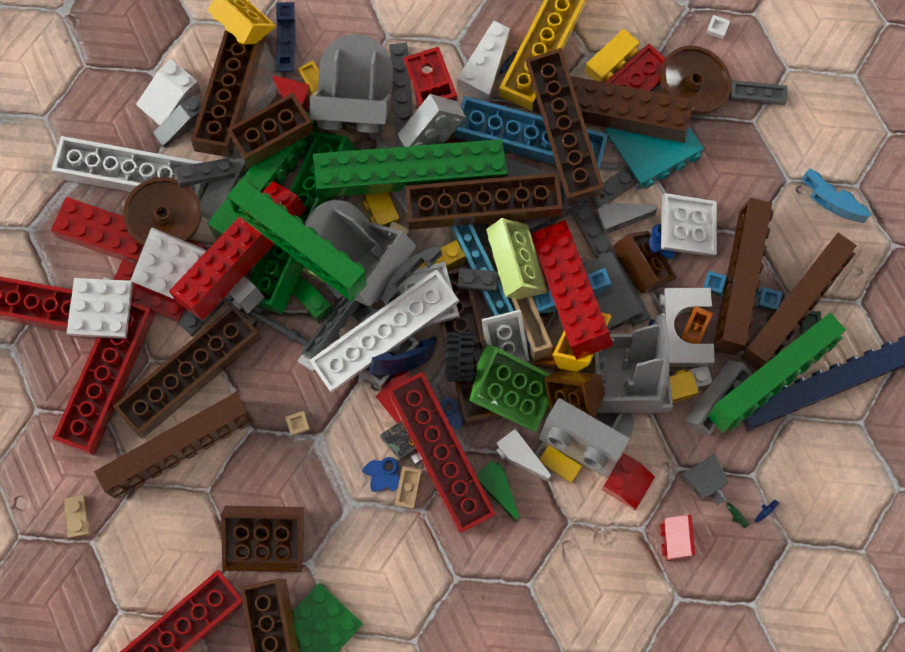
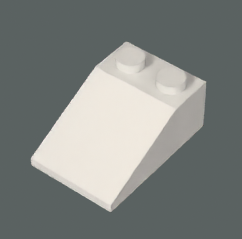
M170 59L156 73L136 105L158 125H161L181 103L193 95H197L201 89L197 80Z
M520 310L482 319L483 334L487 345L495 346L525 362L530 361Z

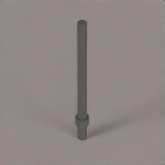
M224 297V298L221 300V301L225 302L226 304H228V305H230V306L233 305V304L231 303V302L233 301L232 299H230V300L228 301V300ZM242 308L239 310L287 336V339L292 342L296 341L306 347L310 341L299 335L298 331L290 330L253 309L249 313H246Z

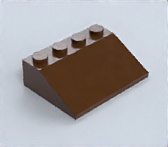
M225 506L221 513L222 570L302 572L304 507Z

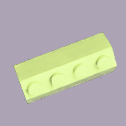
M501 218L487 228L488 240L492 248L493 258L496 262L505 297L519 300L548 292L528 225Z

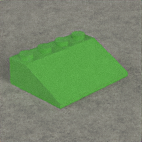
M486 344L478 362L470 401L536 432L549 404L544 377L551 374L495 346Z

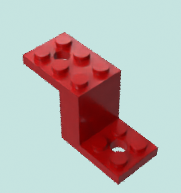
M439 46L403 57L415 91L417 109L430 94L457 101V93ZM425 66H429L432 68V71L424 73L422 69ZM452 133L451 138H450L449 140H447L444 144H446V143L467 142V141H463V140H460V139L453 138V133Z

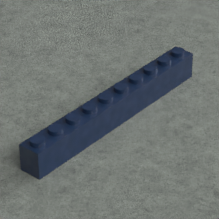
M905 335L898 338L899 341L896 343L889 341L881 345L879 350L875 351L872 348L864 352L862 357L858 358L855 355L847 359L845 364H833L829 367L830 370L823 372L819 370L812 373L811 378L805 379V377L795 380L794 385L789 387L786 385L775 397L772 396L763 407L756 409L748 419L743 420L747 431L904 367Z

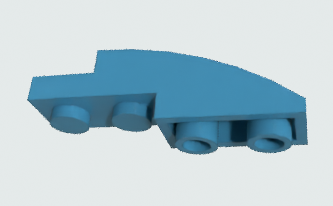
M810 168L801 180L813 190L810 198L826 210L845 219L864 223L870 217L871 213L868 208L856 201L852 193L845 189L837 193L834 186L825 182L817 171Z

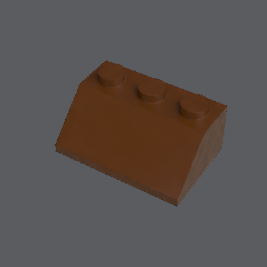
M649 231L629 233L613 246L617 257L624 264L626 272L631 276L636 289L641 294L652 292L677 278L665 257L659 251L653 253L650 250L648 240L651 234Z
M560 370L544 377L550 410L553 409L560 398L593 418L596 417L605 395L600 374Z

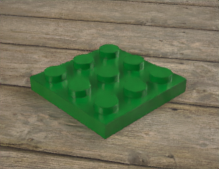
M320 583L292 611L298 648L302 652H339L363 625L357 617Z

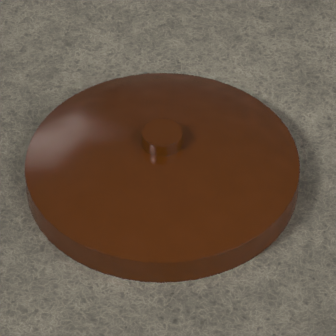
M683 46L677 48L668 55L661 66L660 83L664 94L694 99V115H706L717 111L730 95L731 77L726 65L716 54L703 47Z
M158 177L144 181L132 190L125 201L123 218L130 236L143 247L151 228L188 242L199 228L201 207L196 194L189 186L179 187L177 179Z

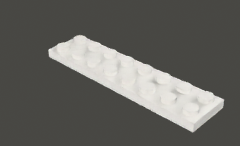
M436 269L309 361L329 391L333 393L371 365L372 357L390 352L460 301Z

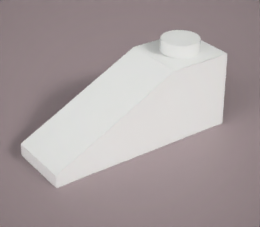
M516 429L496 443L497 449L495 451L502 460L505 458L507 462L546 481L551 479V474Z

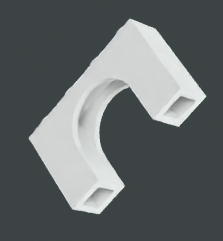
M665 288L659 296V304L663 306V313H660V315L665 317L668 329L669 367H702L706 365L712 367L715 363L714 344L687 343L677 335L674 328L675 318L682 313L692 312L694 306L707 311L711 309V288Z

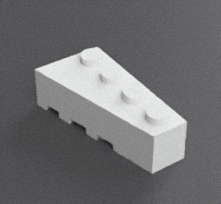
M496 21L492 22L458 76L457 88L482 101L490 102L508 44L510 28Z

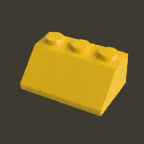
M213 0L207 10L216 21L225 27L226 31L232 33L237 38V41L243 45L257 43L276 27L249 0Z
M602 313L607 326L611 315ZM565 330L553 353L558 368L574 372L588 366L594 354L576 360Z

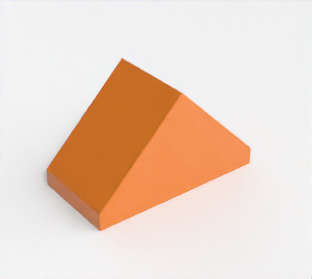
M694 306L681 339L692 344H700L713 313Z

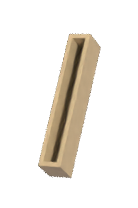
M493 258V263H494L495 268H496V270H497V272H498L495 259ZM527 297L519 300L508 298L513 310L521 311L526 343L533 361L552 355V344L533 298Z

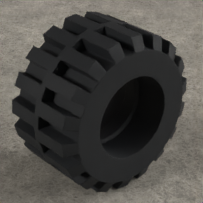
M448 332L446 335L445 377L447 382H472L474 373V335L472 332Z

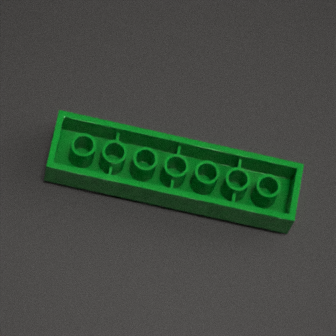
M310 119L315 132L255 164L242 179L246 182L251 181L261 193L272 182L283 186L288 174L297 168L298 161L307 155L316 133L319 132L317 120ZM228 198L207 223L213 236L217 239L239 217L232 212Z
M241 179L228 193L227 198L232 212L348 300L353 302L366 287L365 268L356 261L354 263L343 250L338 251L335 249L331 241L326 238L323 240L319 237L318 232L314 228H307L303 225V221L298 216H291L283 205H277L267 193L264 192L262 194L258 191L254 183Z
M829 313L717 402L707 416L722 433H725L728 429L732 432L740 425V422L748 419L756 409L763 407L772 396L775 397L782 391V388L790 385L799 374L802 375L813 363H817L824 354L832 351L843 339L841 335L846 329Z

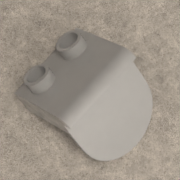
M349 34L336 39L326 48L319 65L318 90L310 96V119L319 120V128L340 130L342 129V122H356L357 131L374 133L379 132V124H386L392 112L393 67L389 54L378 41L366 35Z
M331 200L319 205L311 212L304 224L307 228H314L318 232L319 237L323 240L326 238L331 241L335 249L338 251L343 250L348 254L351 261L354 263L357 261L365 268L367 285L354 300L368 306L383 298L387 284L396 271L410 259L409 256L417 247L404 232L370 222L356 206L342 200ZM326 283L325 286H326L327 288H330L331 290L335 291L337 294H340V293H339L338 291H336L333 287H331L329 284Z
M657 315L654 325L633 330V334H610L614 346L594 353L592 358L593 374H600L602 376L605 391L597 413H661L673 409L669 377V337L665 317Z
M559 398L546 419L539 439L608 478L631 438L633 416L632 413H597L596 417L593 418Z

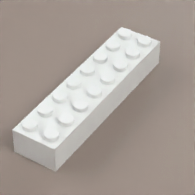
M61 136L51 171L58 179L132 192L135 187L149 179L158 177L176 179L175 167L202 162ZM207 182L189 185L196 194L199 203L204 195Z

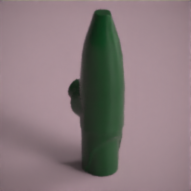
M729 502L726 503L733 515V522H739L743 528L750 525L734 505Z

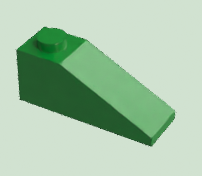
M300 275L291 295L319 324L332 313L331 305Z
M491 461L476 476L482 488L517 522L519 514L506 474L504 473L506 470L500 463L497 462L495 464Z

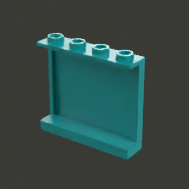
M610 127L605 129L604 132L608 134L607 143L611 141L638 182V190L651 187L654 181L667 178L674 170L680 171L690 161L692 163L696 162L702 157L701 155L704 150L690 127L685 143Z

